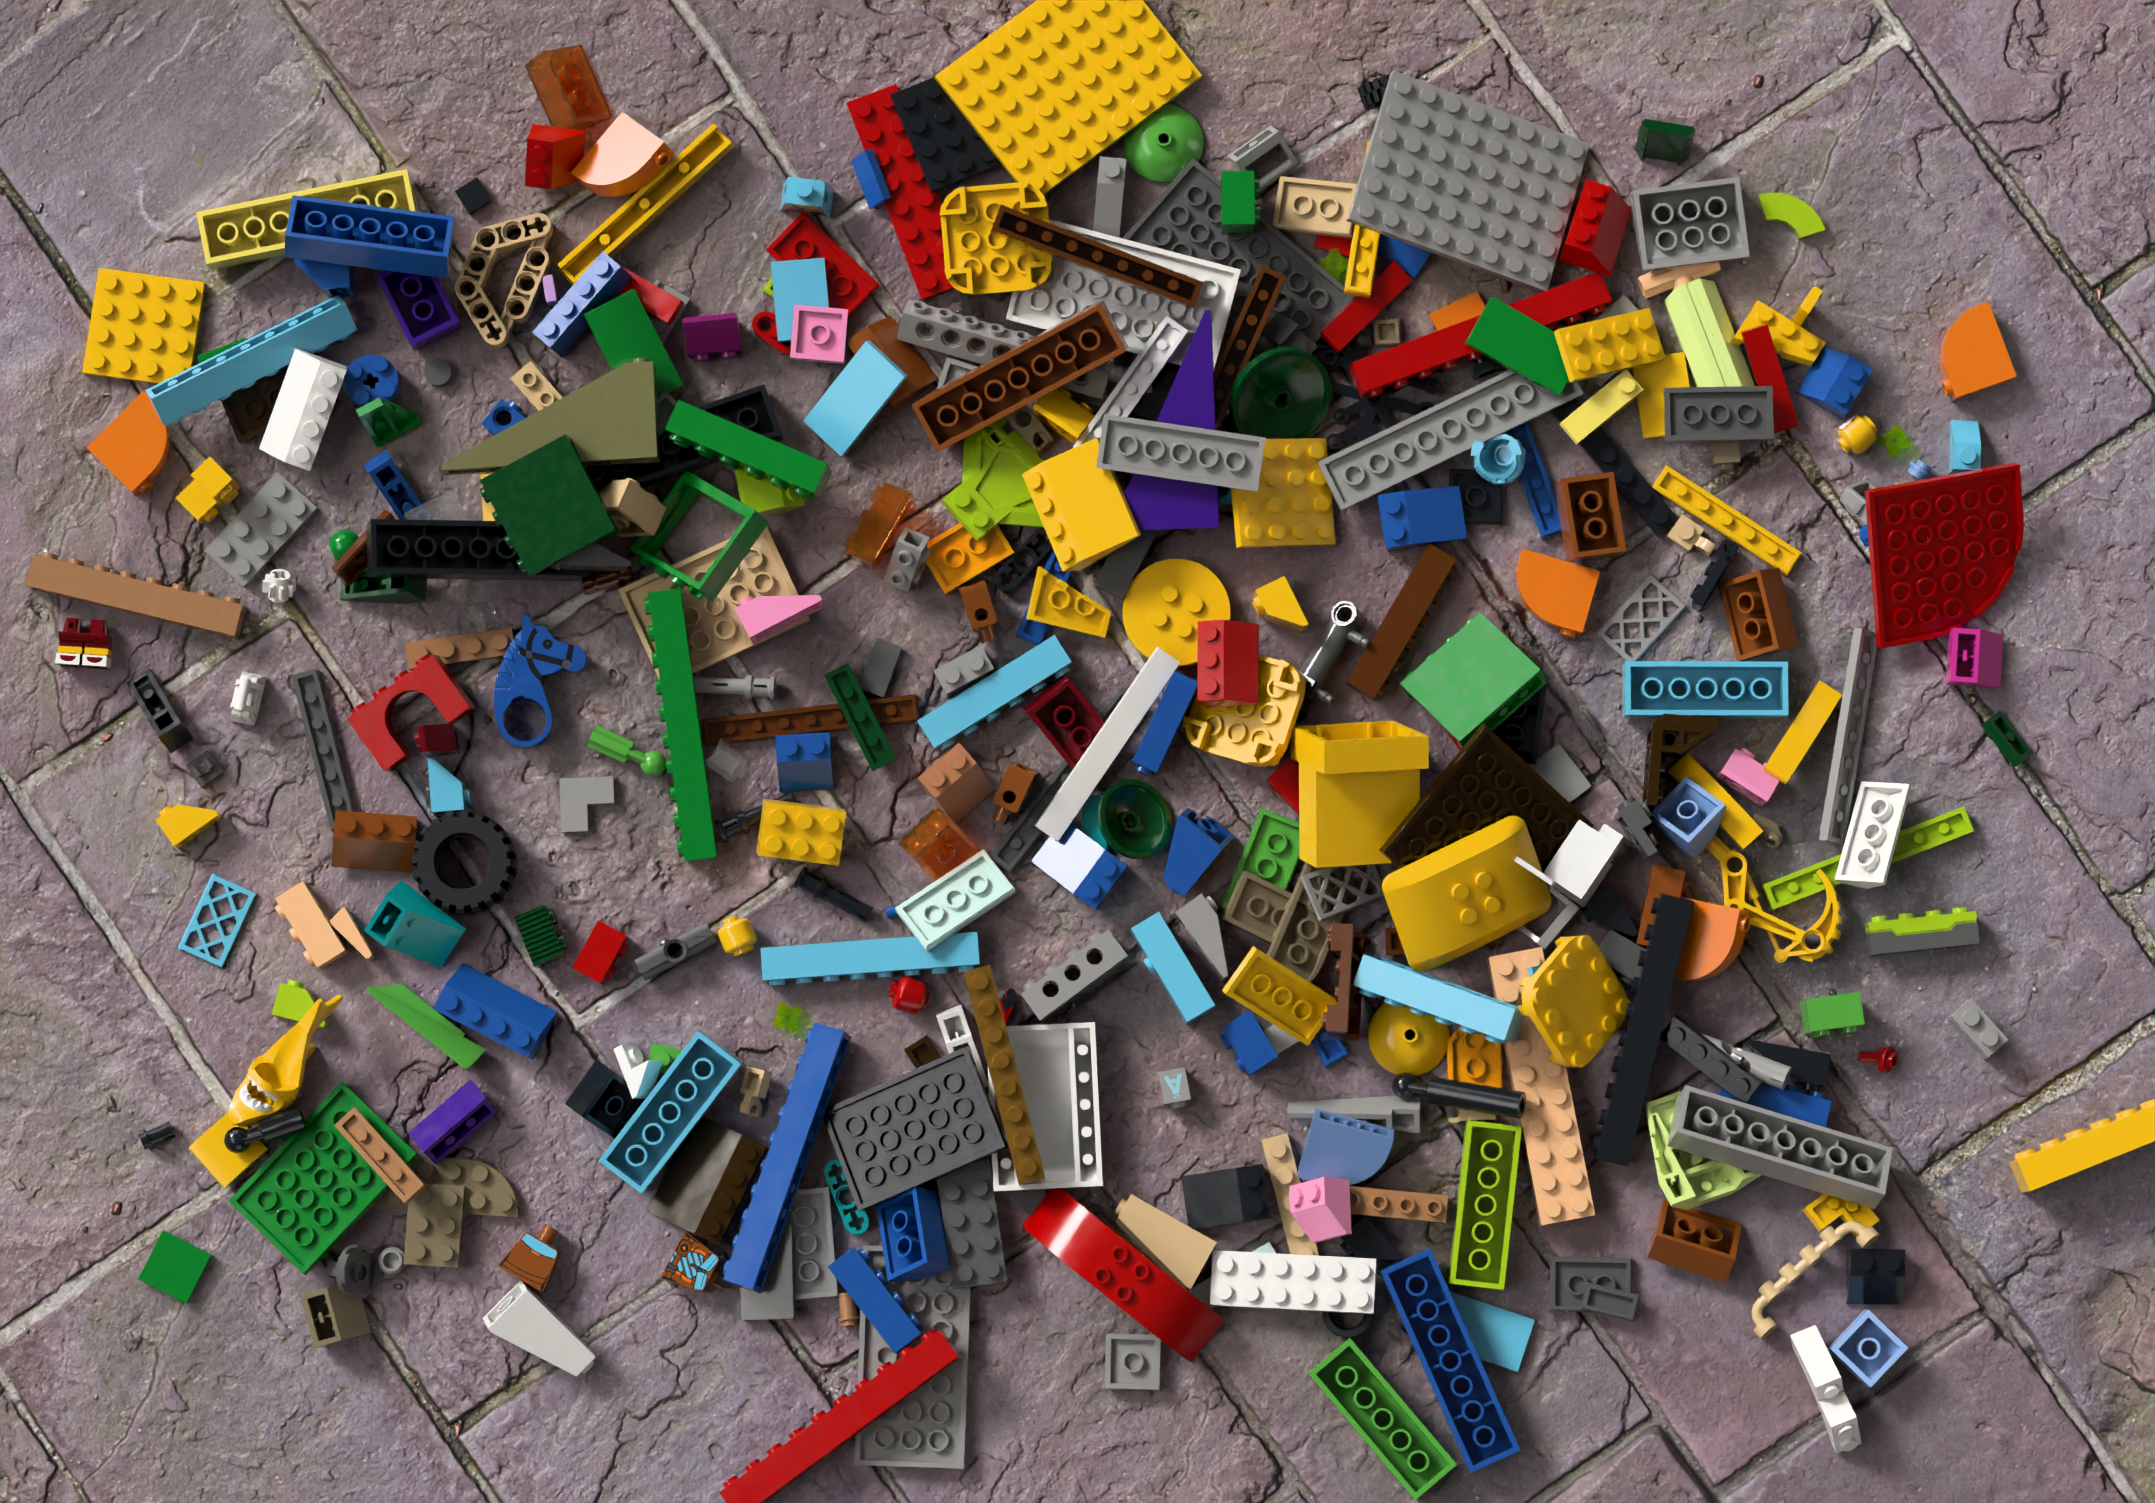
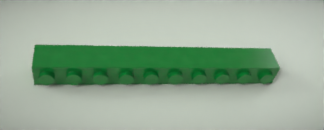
M682 589L648 592L649 599H644L646 615H651L652 625L648 626V635L650 642L655 641L656 652L651 653L653 669L658 668L660 678L655 680L657 696L662 695L663 706H659V716L661 722H666L667 733H662L664 749H669L670 760H666L668 776H673L674 786L670 787L671 802L677 803L678 813L673 814L675 830L680 829L681 840H677L679 857L684 856V861L718 857Z

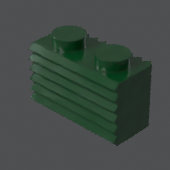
M542 905L514 917L533 966L536 969L566 957L564 950L568 949V945L564 935H558L554 925L558 924V920L553 909L548 910L545 905Z

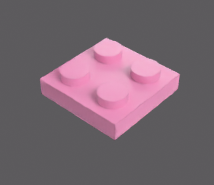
M794 305L790 359L844 364L848 309Z

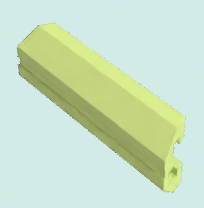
M1699 278L1688 284L1685 283L1677 286L1664 300L1665 308L1681 349L1685 353V359L1696 387L1755 386L1740 346L1730 343L1735 333L1715 282Z

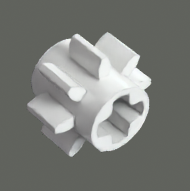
M275 569L270 574L265 575L262 592L268 593V598L271 601L281 603L287 601L288 597H293V592L296 591V579H290L288 571Z

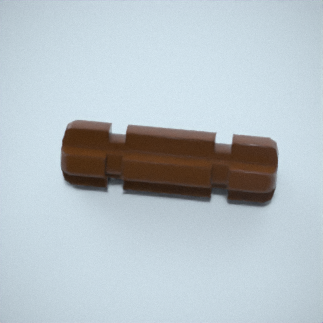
M629 566L625 571H611L595 576L596 579L593 580L592 578L583 580L581 585L584 593L589 595L595 593L598 589L602 591L620 585L622 581L624 583L633 581L634 574Z

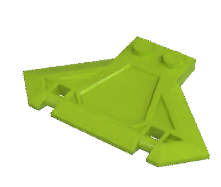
M1004 417L964 438L962 483L941 501L976 542L998 524L1044 528L1022 476L1023 473L1040 464L1043 460L1015 430L1008 434L1002 428L1007 423ZM993 434L1000 440L997 444L991 438Z

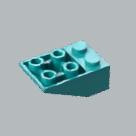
M402 880L385 895L364 929L367 934L384 947L438 967L444 965L466 930Z

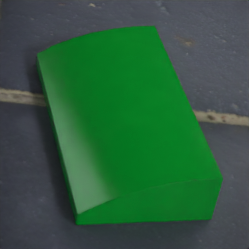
M635 289L629 290L583 314L611 370L625 363H633V359L647 358L649 362L653 361L656 366L657 398L664 391L669 393L683 386Z

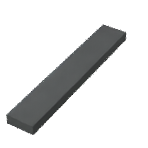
M313 669L291 675L330 829L333 832L335 810L355 812L319 670Z

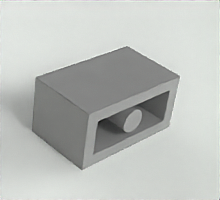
M982 645L933 671L948 698L994 673V668Z
M1972 999L1967 1000L1947 1018L1983 1059L1990 1057L2009 1040Z

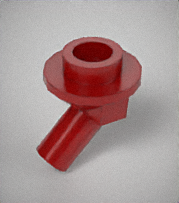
M1882 1046L1879 1048V1052L1859 1051L1858 1061L1877 1063V1070L1889 1073L1898 1063V1054L1895 1053L1893 1047Z

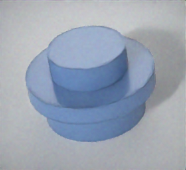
M1919 459L1916 463L1912 460L1909 464L1911 466L1907 471L1919 480L1933 477L1929 473L1932 468Z

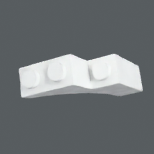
M1816 1325L1790 1335L1793 1350L1815 1396L1836 1454L1842 1451L1853 1450L1857 1445L1862 1444L1857 1417L1844 1392L1841 1376Z

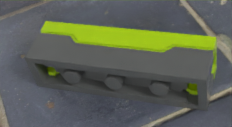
M1968 907L1952 909V914L1943 915L1941 910L1926 911L1924 917H1915L1914 913L1898 914V919L1888 920L1887 916L1871 917V922L1865 924L1868 957L1980 944L1976 911L1969 912Z

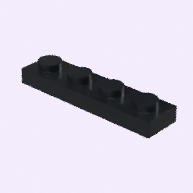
M1677 1014L1671 1019L1660 1035L1662 1041L1740 1102L1747 1103L1762 1084L1759 1078Z

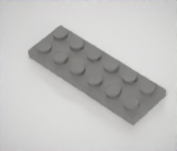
M1104 414L1096 468L1258 492L1266 438Z

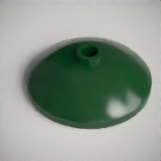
M1135 779L1122 780L1109 787L1099 802L1098 823L1101 833L1106 842L1117 853L1131 859H1145L1157 854L1168 842L1172 827L1170 810L1162 795L1148 783ZM1124 820L1127 822L1128 828L1125 826Z

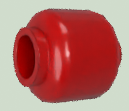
M903 976L898 982H892L888 991V997L892 998L891 1005L894 1009L910 1015H916L919 1011L923 1012L925 1010L930 992L927 991V986L924 982Z

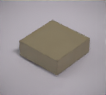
M1400 318L1373 319L1374 347H1395L1401 345Z

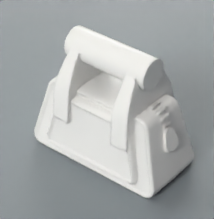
M242 671L241 677L236 679L235 691L230 705L231 721L255 725L264 690L265 676Z

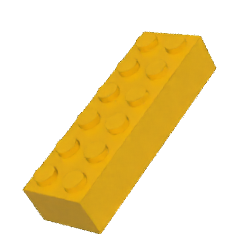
M2155 1098L2139 1104L2141 1109L2138 1111L2133 1107L2114 1114L2116 1119L2113 1121L2110 1118L2091 1123L2089 1124L2091 1130L2085 1131L2084 1128L2066 1133L2064 1134L2066 1140L2061 1142L2059 1138L2039 1144L2041 1150L2036 1152L2034 1148L2014 1154L2016 1160L2009 1162L2021 1193L2035 1190L2154 1142Z

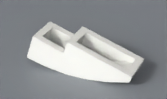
M959 1005L936 1013L949 1054L963 1047H969L984 1087H988L989 1084L962 1006Z

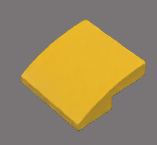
M228 1113L188 1148L224 1189L241 1176L249 1166L268 1150L258 1140L252 1142L243 1153L235 1154L229 1151L224 1142L226 1133L233 1127L242 1126L231 1124Z

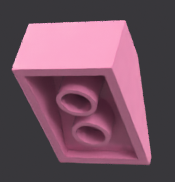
M820 595L759 596L755 599L753 596H749L738 602L739 607L735 608L754 644L825 606Z

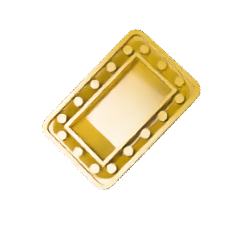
M1514 815L1508 816L1385 877L1382 883V891L1408 964L1412 969L1417 972H1425L1510 933L1548 911L1552 900L1547 883L1514 861L1518 856L1542 872L1523 819Z

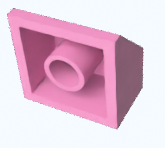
M1735 748L1719 771L1716 779L1762 807L1768 802L1780 780L1763 770L1766 762L1762 765L1754 760L1755 755L1744 748H1741L1739 751Z
M1321 1177L1289 1186L1290 1213L1313 1243L1352 1234L1349 1180Z

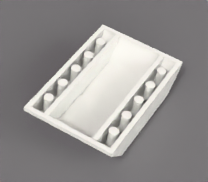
M1095 1022L1006 1026L1046 1179L1023 1185L1018 1184L988 1068L989 1100L1008 1148L992 1154L994 1191L1103 1186Z

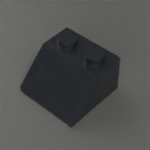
M596 1059L565 1104L615 1139L645 1099H632L625 1079Z
M1846 1249V1304L1902 1305L1905 1284V1249Z

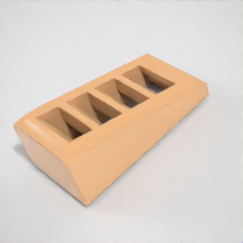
M344 906L330 920V924L367 960L372 961L375 958L374 952L351 912Z

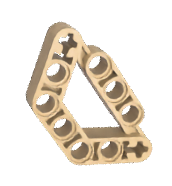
M535 213L481 228L475 235L456 281L455 292L486 344L492 349L499 350L504 348L509 341L514 324H522L528 321L543 287L542 278L548 275L551 268V259L545 249L553 234V225L545 214ZM542 222L544 225L543 232L539 233L536 229L538 228L537 223ZM524 226H528L531 236H527ZM512 229L521 230V235L516 240L508 239V233ZM486 236L495 237V243L490 247L482 245V240ZM530 245L505 302L503 313L499 318L483 292L498 254ZM542 255L545 257L544 263L538 267L531 264L533 257ZM477 260H483L485 262L483 270L473 271L472 264ZM525 280L535 281L532 290L524 291L521 289V285ZM466 285L475 286V291L470 296L461 294L463 287ZM516 304H522L525 306L524 312L518 316L512 315V307ZM481 307L488 308L489 313L485 318L478 319L475 317L477 309ZM492 324L496 332L500 333L499 340L496 341L492 338V334L487 326Z

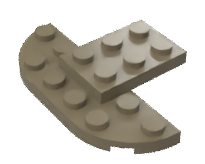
M1305 862L1293 893L1247 871H1242L1221 921L1270 944L1267 955L1311 982L1320 971L1328 953V932L1332 931V924H1340L1344 914L1343 912L1321 922L1318 921L1300 877L1321 868H1316ZM1339 868L1332 870L1330 876L1342 882L1343 877ZM1317 876L1309 879L1312 887L1319 891L1323 878ZM1328 881L1324 894L1337 899L1340 887ZM1345 890L1342 899L1344 904L1347 902V890ZM1322 899L1320 906L1323 913L1326 914L1333 911L1334 905Z
M418 1156L409 1167L427 1187L407 1205L389 1187L371 1206L375 1208L408 1210L403 1264L459 1268L463 1214L519 1218V1208L515 1192L498 1170L480 1161L458 1158H444L436 1165L427 1156Z

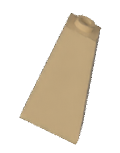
M1132 1194L1127 1201L1122 1199L1114 1212L1119 1215L1115 1223L1165 1273L1190 1291L1217 1242Z

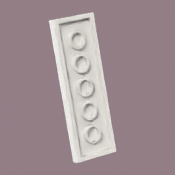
M1213 1250L1210 1306L1374 1314L1377 1259Z

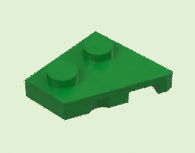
M380 397L356 409L359 418L377 448L423 423L418 413Z

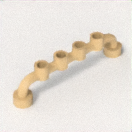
M1851 1221L1845 1222L1836 1229L1832 1226L1827 1227L1819 1235L1823 1240L1815 1248L1812 1244H1809L1799 1253L1802 1260L1795 1266L1791 1262L1783 1266L1778 1272L1782 1277L1775 1284L1771 1280L1764 1283L1758 1290L1761 1296L1753 1304L1751 1311L1752 1319L1756 1325L1754 1332L1760 1339H1764L1777 1327V1324L1771 1317L1764 1319L1762 1311L1766 1305L1778 1298L1784 1289L1796 1282L1802 1273L1816 1264L1846 1234L1850 1232L1858 1234L1859 1236L1856 1238L1857 1243L1863 1249L1868 1247L1879 1237V1233L1873 1226L1866 1228L1861 1223Z

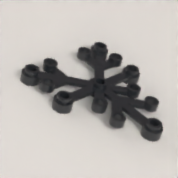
M1360 331L1354 338V352L1348 343L1340 350L1343 357L1337 355L1333 350L1324 351L1321 357L1322 363L1328 367L1334 365L1349 370L1352 362L1363 359L1365 349L1370 344V335L1365 331ZM1363 335L1367 338V343L1360 344L1357 338ZM1327 354H1332L1335 360L1328 363L1324 357ZM1439 368L1434 370L1433 372L1440 374L1446 371H1444L1443 368ZM1417 376L1409 379V384L1401 388L1394 389L1393 386L1383 389L1384 393L1379 395V401L1374 403L1370 401L1368 395L1360 397L1357 388L1333 382L1330 377L1332 393L1359 400L1347 408L1336 409L1333 414L1334 422L1338 425H1344L1351 417L1364 410L1365 413L1363 420L1339 434H1330L1326 440L1327 448L1336 451L1341 448L1342 444L1358 436L1356 442L1358 443L1377 434L1378 431L1373 424L1375 414L1378 415L1385 429L1398 424L1393 421L1386 408L1417 415L1421 413L1423 408L1433 407L1434 405L1430 402H1422L1418 405L1389 396L1407 386L1424 390L1429 395H1436L1441 390V382L1437 378L1419 380ZM1435 382L1438 385V389L1431 391L1428 388V384ZM1343 412L1346 414V419L1339 421L1336 418V414ZM1337 438L1339 445L1333 447L1329 444V440Z

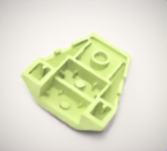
M1679 1091L1647 1102L1645 1108L1658 1182L1671 1207L1688 1210L1731 1195L1760 1177L1761 1174L1667 1146L1675 1102L1681 1093Z

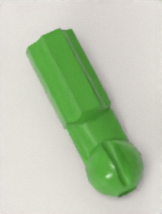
M596 726L590 736L588 747L623 763L629 760L639 763L643 772L648 776H659L666 769V759L660 752L649 751L643 753L635 749V742L600 726Z

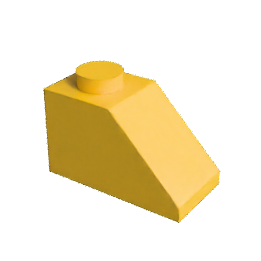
M171 804L159 812L160 817L156 819V822L173 846L180 848L221 819L222 816L215 810L179 804L173 806Z

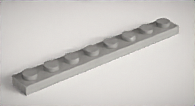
M1854 628L1819 836L1821 841L1844 846L1877 651L1876 633L1863 628Z

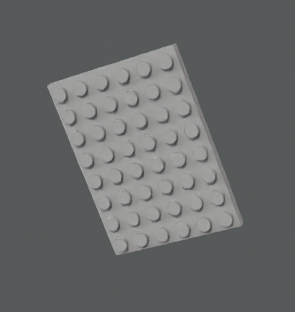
M1393 70L1388 79L1346 221L1541 293L1547 291L1590 144Z

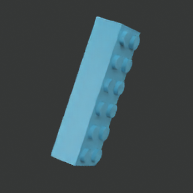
M1625 661L1622 665L1623 719H1659L1664 713L1719 719H1785L1789 716L1788 662Z
M1363 954L1353 983L1354 986L1360 988L1359 993L1373 998L1384 996V1002L1397 1007L1411 1006L1410 1012L1421 1016H1431L1433 1014L1435 1015L1434 1020L1446 1025L1460 1024V1030L1474 1035L1485 1033V1039L1498 1044L1516 1041L1524 1018L1518 1006L1433 975L1417 972L1411 967L1378 955Z
M698 1030L598 1161L639 1193H644L744 1062L703 1030Z

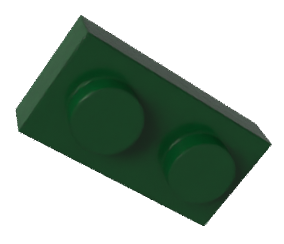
M1998 711L1981 724L1987 736L1993 740L2001 750L2004 758L2014 768L2033 754L2032 750L2001 711Z

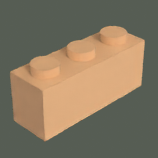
M302 881L275 898L279 904L275 909L283 921L288 919L293 928L289 931L297 944L303 943L307 950L303 954L311 967L316 965L317 968L322 969L348 953V950L334 927L330 924L329 919L307 883Z

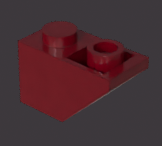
M454 724L418 726L419 733L414 734L416 748L427 758L460 753L457 730Z

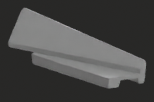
M1415 1094L1407 1099L1399 1098L1398 1096L1288 1103L1287 1117L1289 1119L1293 1118L1303 1126V1130L1307 1135L1315 1108L1398 1131L1420 1133V1094Z

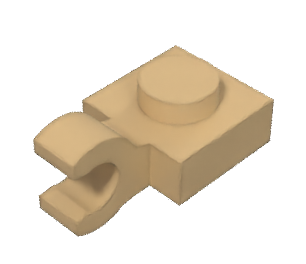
M1683 514L1666 537L1688 553L1694 546L1708 557L1716 546L1708 539L1701 537L1704 528Z
M746 1067L740 1093L745 1094L740 1105L741 1113L756 1117L761 1116L762 1104L760 1098H766L772 1072Z
M1456 1108L1459 1112L1456 1118H1448L1450 1123L1467 1120L1494 1121L1495 1115Z

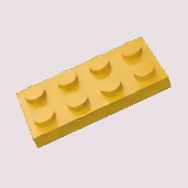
M1650 308L1564 327L1554 331L1570 383L1666 359Z
M1254 946L1222 990L1229 997L1307 1046L1323 1026L1322 1017L1323 1013L1327 1012V1004H1338L1333 996Z

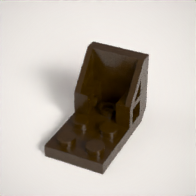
M1664 713L1648 728L1642 803H1645L1649 810H1653L1663 800L1664 786L1659 785V779L1665 773V758L1678 759L1710 737L1718 729L1719 718ZM1666 738L1671 740V745L1666 743Z

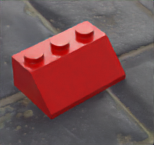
M1589 179L1585 180L1559 259L1560 261L1609 277L1611 276L1632 211L1630 206L1612 187Z
M1230 620L1198 621L1197 701L1206 708L1259 704L1258 624Z

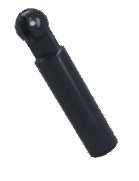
M1400 1073L1394 1077L1391 1085L1394 1094L1399 1098L1407 1099L1415 1094H1421L1426 1096L1429 1104L1517 1119L1522 1118L1526 1106L1525 1092L1439 1077H1431L1428 1083L1418 1082L1410 1073Z

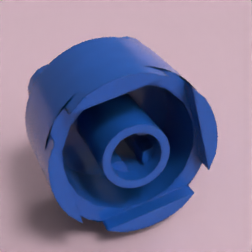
M365 355L357 358L347 367L344 386L348 396L356 406L360 408L379 397L394 404L396 403L402 390V382L399 373L387 359L378 355ZM372 379L377 381L375 383L376 388L371 389L369 386Z

